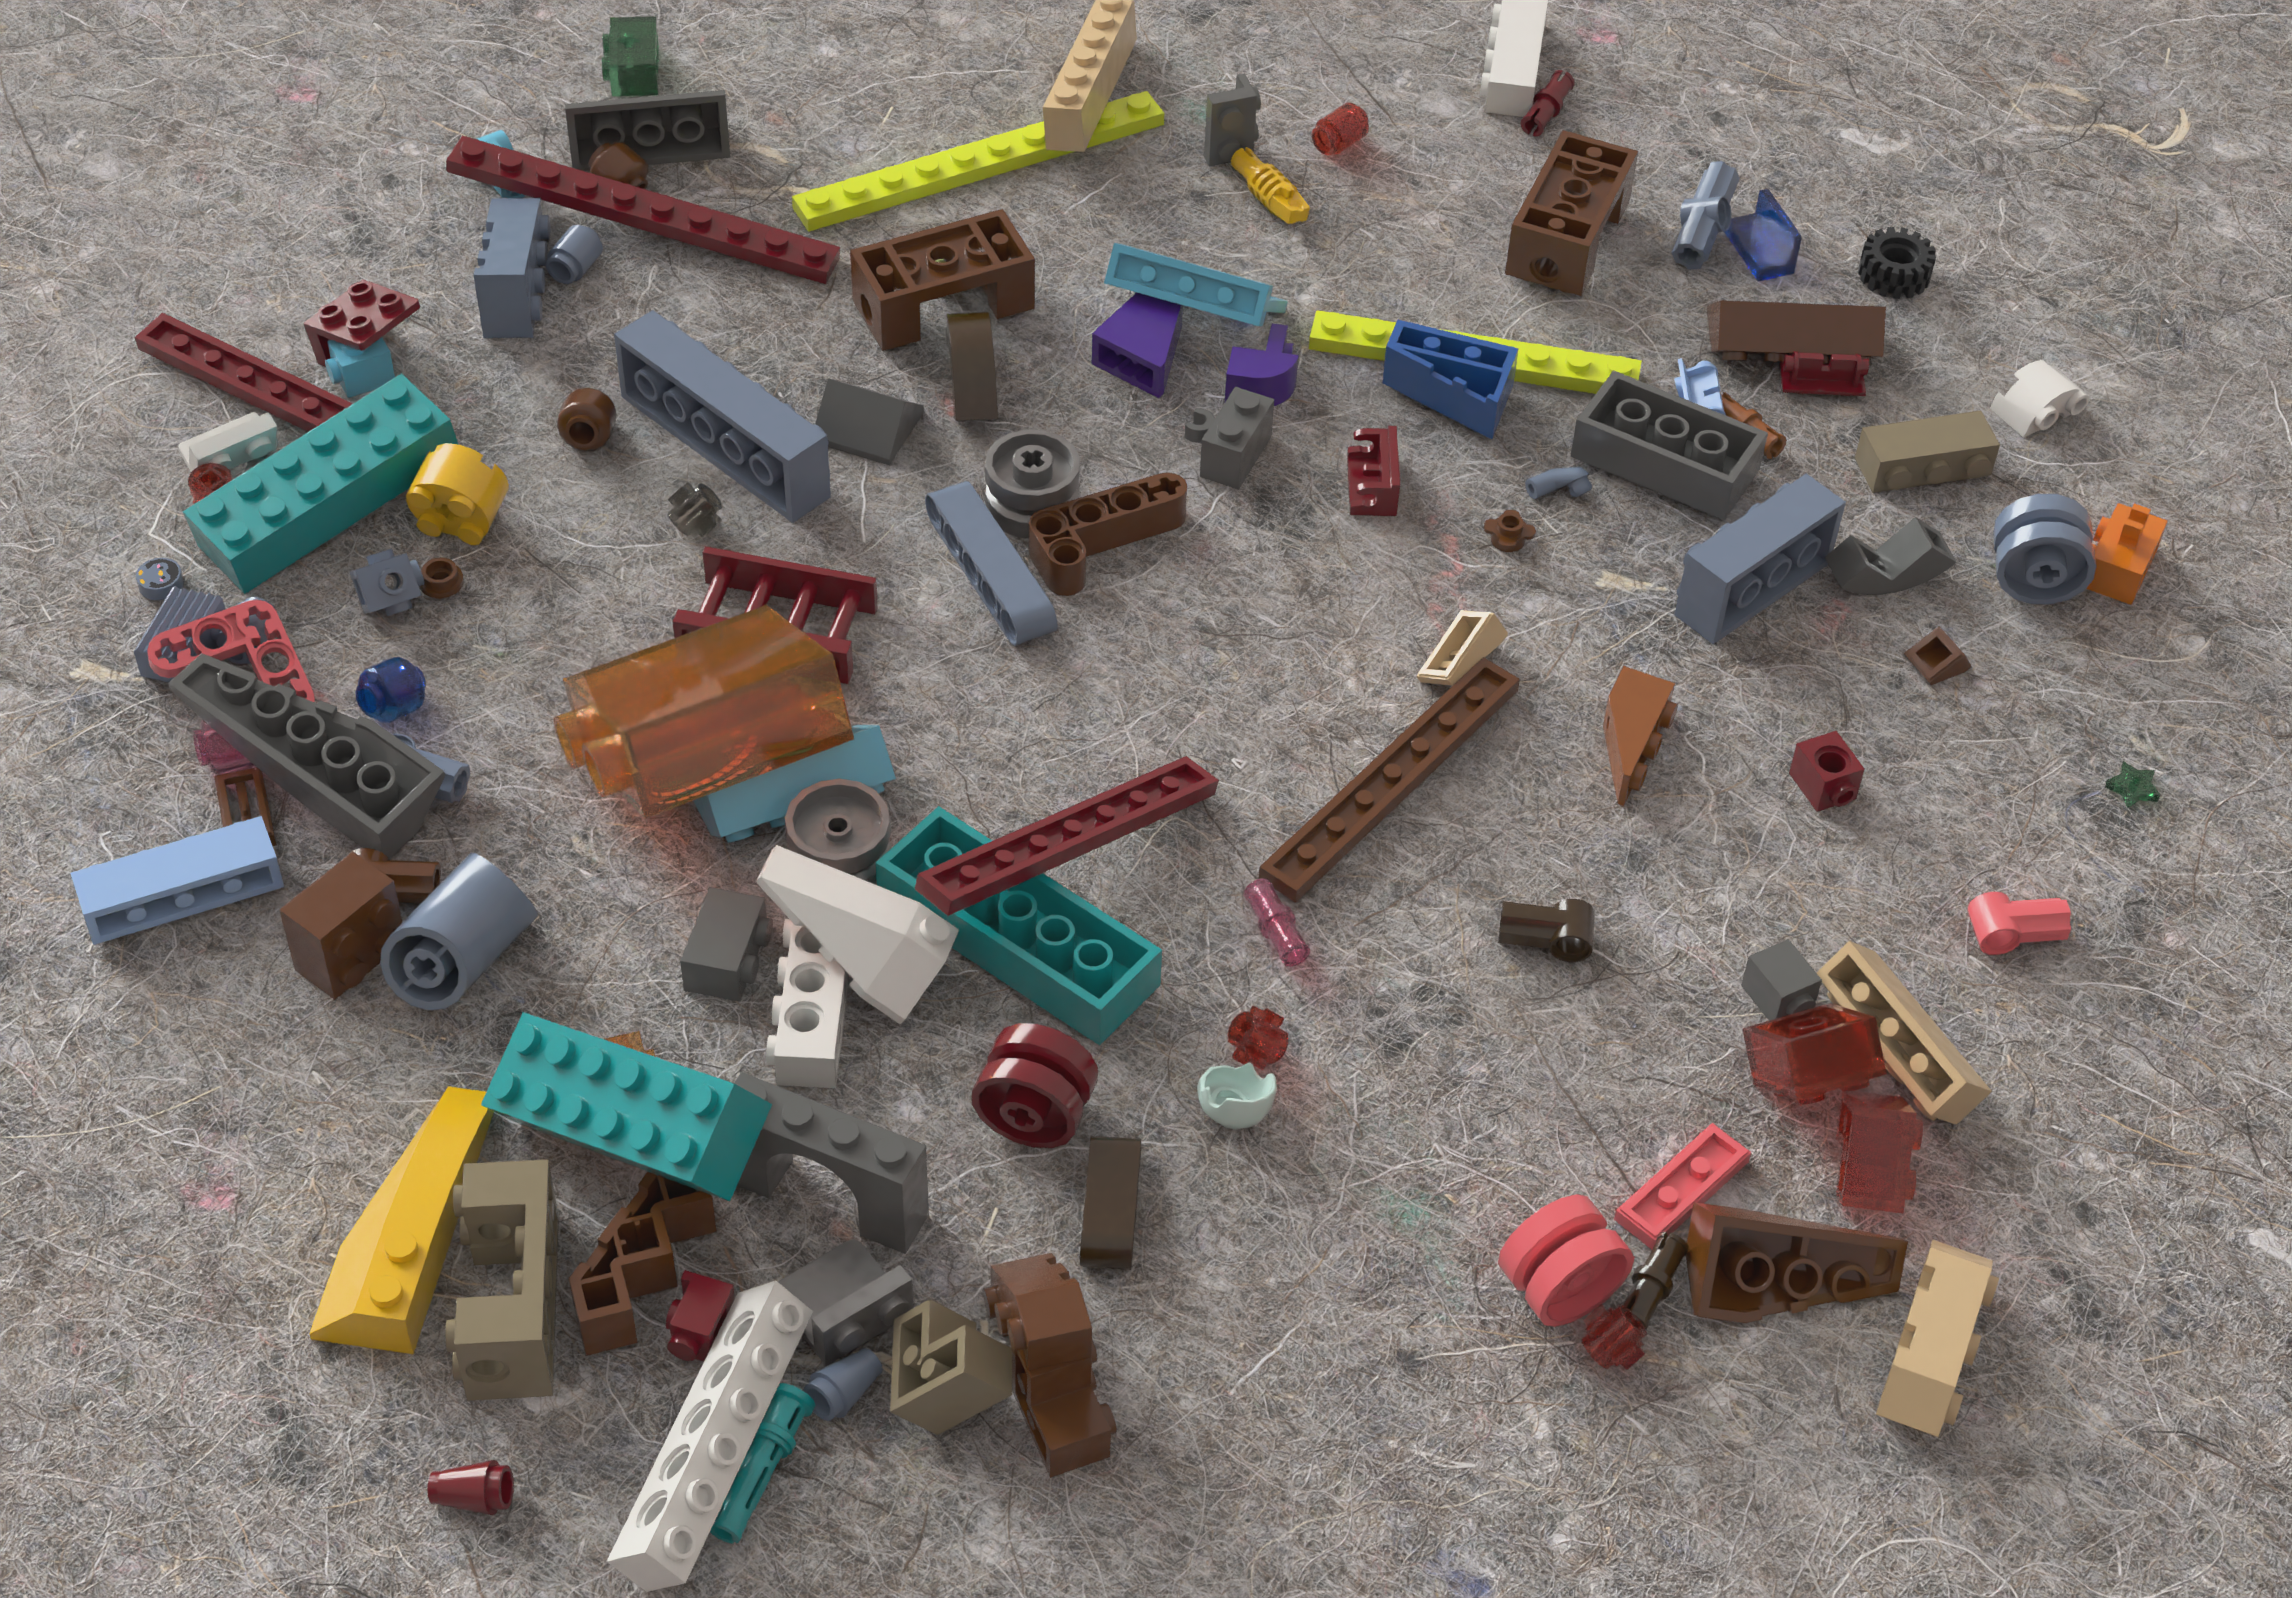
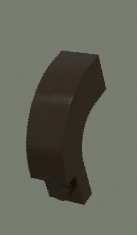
M989 313L946 314V345L949 348L954 419L956 421L998 419L995 360Z

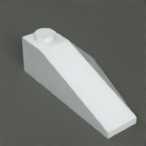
M778 845L772 849L756 880V883L794 925L805 926L823 945L818 950L828 962L835 959L853 978V981L849 984L850 987L863 1000L899 1024L907 1018L944 965L959 931L920 902Z

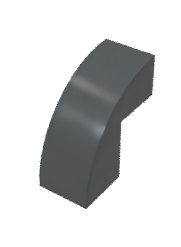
M1916 517L1876 550L1850 535L1825 556L1839 586L1849 592L1863 595L1890 594L1910 589L1933 579L1957 563L1941 533Z

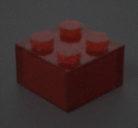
M1828 1003L1742 1028L1753 1085L1771 1091L1775 1096H1785L1793 1099L1796 1104L1805 1105L1820 1102L1825 1099L1826 1092L1839 1088L1841 1091L1860 1090L1870 1085V1079L1887 1074L1876 1017Z

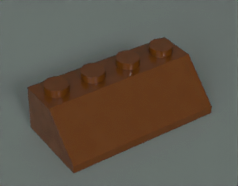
M1720 300L1707 305L1711 352L1723 353L1722 360L1747 361L1748 354H1764L1763 362L1780 363L1783 362L1784 355H1792L1793 351H1798L1800 353H1822L1824 355L1823 364L1830 363L1832 354H1861V358L1869 359V366H1871V358H1880L1884 354L1886 307Z

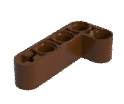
M1160 473L1035 512L1029 520V555L1047 587L1057 595H1075L1085 587L1086 557L1181 527L1186 519V480L1175 473Z

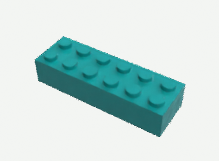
M401 373L182 512L197 546L246 594L409 489L429 451L431 453L434 452L436 447L441 444H459L450 418Z
M940 806L933 810L876 862L877 886L920 902L959 930L951 948L1099 1046L1161 986L1162 949L1044 873L949 916L915 890L918 874L992 841Z
M524 1012L511 1036L481 1103L482 1106L520 1125L729 1202L772 1107V1104L729 1081Z

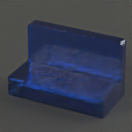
M1760 190L1755 213L1731 218L1728 231L1724 232L1758 282L1794 274L1802 240L1800 233L1770 190Z

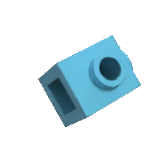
M382 337L362 351L334 340L327 341L331 357L325 360L328 375L333 384L340 383L348 398L375 390L395 378L391 353Z

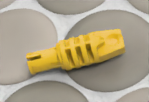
M1248 147L1245 148V151L1243 148H1240L1234 153L1231 159L1232 167L1247 180L1249 191L1270 213L1284 220L1287 224L1307 221L1310 211L1309 205L1297 188L1274 165L1263 163Z

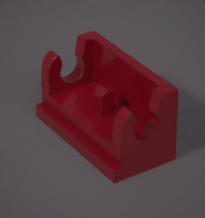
M1388 425V429H1358L1353 433L1354 440H1368L1372 444L1367 447L1358 445L1347 448L1350 515L1397 516L1400 493L1397 426Z

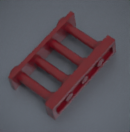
M705 546L702 552L705 583L710 584L698 612L677 610L672 621L676 652L849 685L853 674L852 641L846 640L856 611L874 615L877 612V583L875 577ZM728 588L753 592L741 620L716 616ZM770 596L795 600L785 628L759 624ZM814 603L838 608L828 636L802 632Z

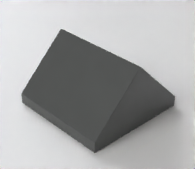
M828 378L815 424L821 427L825 434H827L828 447L890 466L924 413V405Z

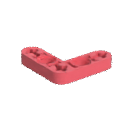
M251 600L161 632L149 642L147 650L149 666L154 673L161 677H176L201 653L222 661L246 652L259 681L276 686L278 684H285L290 680V688L295 690L297 696L315 702L311 685L277 611L266 601ZM256 614L260 620L267 619L265 621V635L268 640L260 644V635L256 627H246L249 624V616ZM214 628L224 632L227 637L225 644L217 649L205 647L200 642V636L207 629ZM187 637H192L193 649L197 654L194 657L191 656L190 648L185 649L187 648L185 639ZM169 646L172 652L182 651L177 653V661L175 663H169L166 658L158 659L162 656L161 648ZM278 652L288 659L289 664L285 670L273 673L263 667L262 659L269 653Z

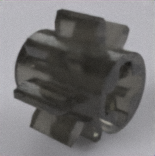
M687 482L668 498V501L674 506L668 512V516L673 525L686 536H691L697 531L701 537H704L722 521L716 514L722 508V503L718 496L705 484L700 483L693 488Z

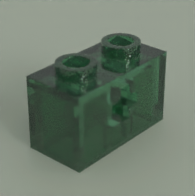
M656 16L610 18L609 33H603L602 36L604 57H602L603 81H610L612 96L658 95L659 40Z

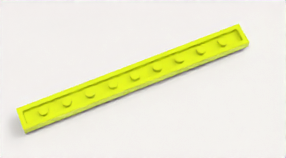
M1148 91L1108 102L1087 148L1163 126L1165 113ZM1043 121L793 195L792 207L807 231L810 232L1076 151L1046 150Z

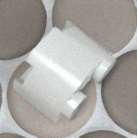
M2044 360L2029 363L2018 370L2014 375L2019 380L2009 389L2005 396L1998 392L1990 409L2024 438L2039 430L2050 428L2056 422L2059 415L2066 418L2070 415L2079 414L2088 405L2090 397L2056 367L2048 365Z

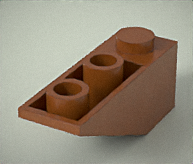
M1623 666L1608 696L1603 722L1617 803L1622 806L1625 805L1632 789L1636 791L1641 790L1648 771V765H1645L1647 758L1655 760L1663 740V734L1660 731L1662 727L1670 729L1678 708L1677 703L1671 702L1675 683Z

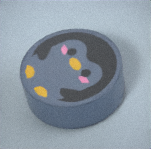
M169 558L148 560L136 572V581L140 593L151 600H165L174 586L181 590L184 585L179 564Z

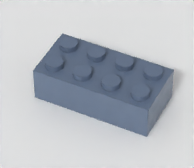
M1807 473L1791 484L1786 483L1782 485L1775 495L1763 503L1754 504L1744 516L1732 524H1724L1714 536L1702 544L1697 543L1688 550L1683 560L1685 566L1682 581L1677 589L1678 600L1674 615L1710 643L1715 644L1828 565L1825 556L1835 547L1846 501Z

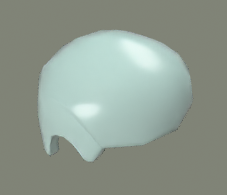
M1247 1063L1238 1068L1227 1065L1209 1067L1199 1079L1197 1085L1198 1099L1203 1111L1215 1122L1235 1130L1249 1128L1262 1121L1271 1110L1277 1092L1275 1075L1270 1073L1264 1079L1256 1073L1252 1063Z

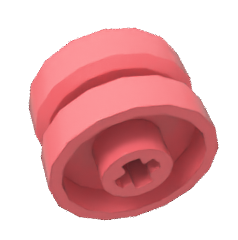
M1575 1194L1562 1197L1542 1207L1527 1218L1509 1236L1500 1251L1498 1265L1518 1291L1526 1292L1525 1300L1546 1326L1557 1327L1572 1323L1592 1312L1614 1294L1624 1283L1633 1267L1635 1257L1616 1231L1606 1229L1607 1222L1588 1196Z

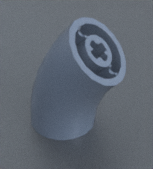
M470 853L402 922L385 942L381 950L380 961L385 981L398 997L411 1006L425 1010L446 1009L462 998L483 973L538 917V912L527 896L501 870L477 853Z

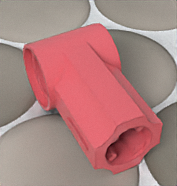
M1988 892L1977 896L1968 905V914L1979 947L1983 953L1988 955L2008 953L2018 947L2020 943L2067 940L2071 932V911L2067 900H2061L2060 898L2010 901L2009 897L2002 892Z

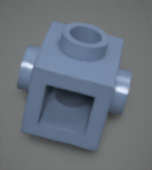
M391 548L366 556L368 566L349 571L364 614L384 608L387 616L413 608L410 599L422 596L419 586L424 585L422 572L416 560L409 561L407 553L394 556ZM387 575L391 576L394 580L392 589H389L385 584Z

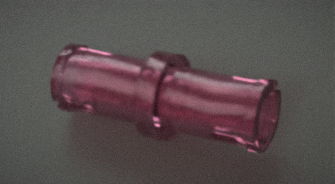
M1261 878L1251 882L1244 890V897L1250 903L1259 919L1257 926L1262 936L1271 940L1285 966L1292 967L1301 964L1308 958L1310 948L1304 942L1295 926L1296 917L1291 908L1282 904L1272 883L1268 879Z

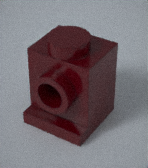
M684 1270L681 1276L683 1297L681 1300L675 1299L672 1302L666 1318V1329L670 1330L671 1333L667 1349L679 1359L685 1361L697 1359L704 1362L734 1302V1285Z

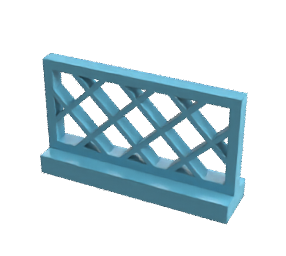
M1114 243L1104 280L1105 284L1256 326H1263L1266 312L1285 313L1288 303L1287 300L1271 296L1272 285L1120 243Z

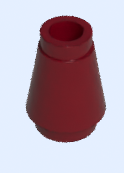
M496 1460L445 1469L443 1471H433L428 1479V1499L432 1505H442L493 1516L498 1510H507L512 1503L514 1494L513 1473L510 1466L499 1465Z

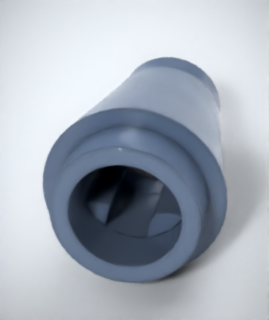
M862 1348L857 1353H853L812 1373L809 1383L804 1387V1392L815 1402L816 1406L813 1412L826 1421H830L835 1417H845L882 1373V1364L871 1350Z

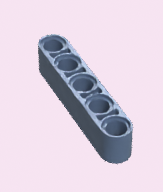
M964 481L928 493L925 496V505L932 525L1010 643L1016 646L1055 632L1058 625L1053 605L970 482Z

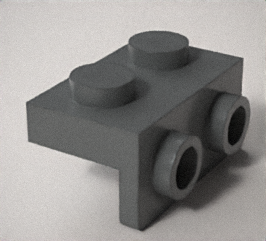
M1245 74L1236 76V89L1207 95L1204 158L1209 167L1230 163L1232 156L1240 148H1243L1245 151V148L1248 147L1254 152V141L1259 139L1256 110L1261 108V98L1257 87L1251 86Z

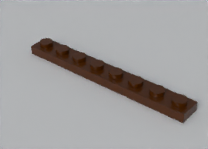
M1483 657L1259 867L1258 879L1296 903L1516 694L1520 679Z

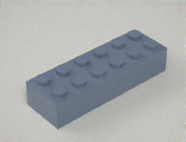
M654 310L614 334L622 398L792 523L831 498L828 438L821 427L811 424L797 414L789 404L782 403L761 384L751 381L737 371L733 364L723 361L709 351L702 342L695 341L680 330L673 321L666 320Z

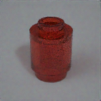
M1350 102L1344 103L1316 123L1311 133L1315 147L1319 152L1327 156L1340 154L1368 134V116L1361 107Z

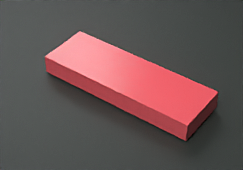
M1711 1123L1616 1210L1614 1220L1650 1249H1653L1659 1233L1666 1232L1668 1236L1670 1232L1673 1233L1692 1215L1694 1202L1705 1203L1749 1163L1751 1152L1715 1124Z

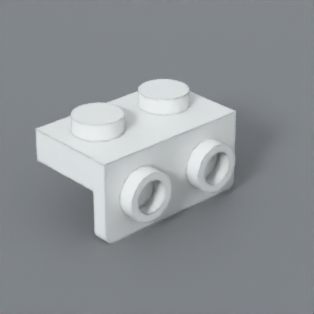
M252 412L181 442L178 446L179 453L195 480L199 483L276 450L277 425L269 412L261 416Z

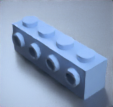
M262 816L70 873L93 945L284 887L277 857Z

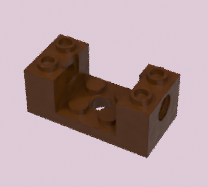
M1562 130L1512 223L1505 274L1565 293L1582 296L1594 273L1599 237L1606 222L1618 224L1630 202L1638 151Z
M1003 209L850 250L852 300L882 351L921 341L920 303L981 286L988 297V305L997 319L1035 309V258ZM943 259L946 262L941 263L936 262L935 260Z

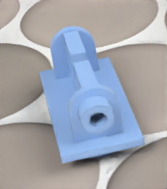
M1682 358L1678 359L1680 377L1674 380L1679 397L1725 415L1716 366L1709 361H1701L1696 366L1687 369Z

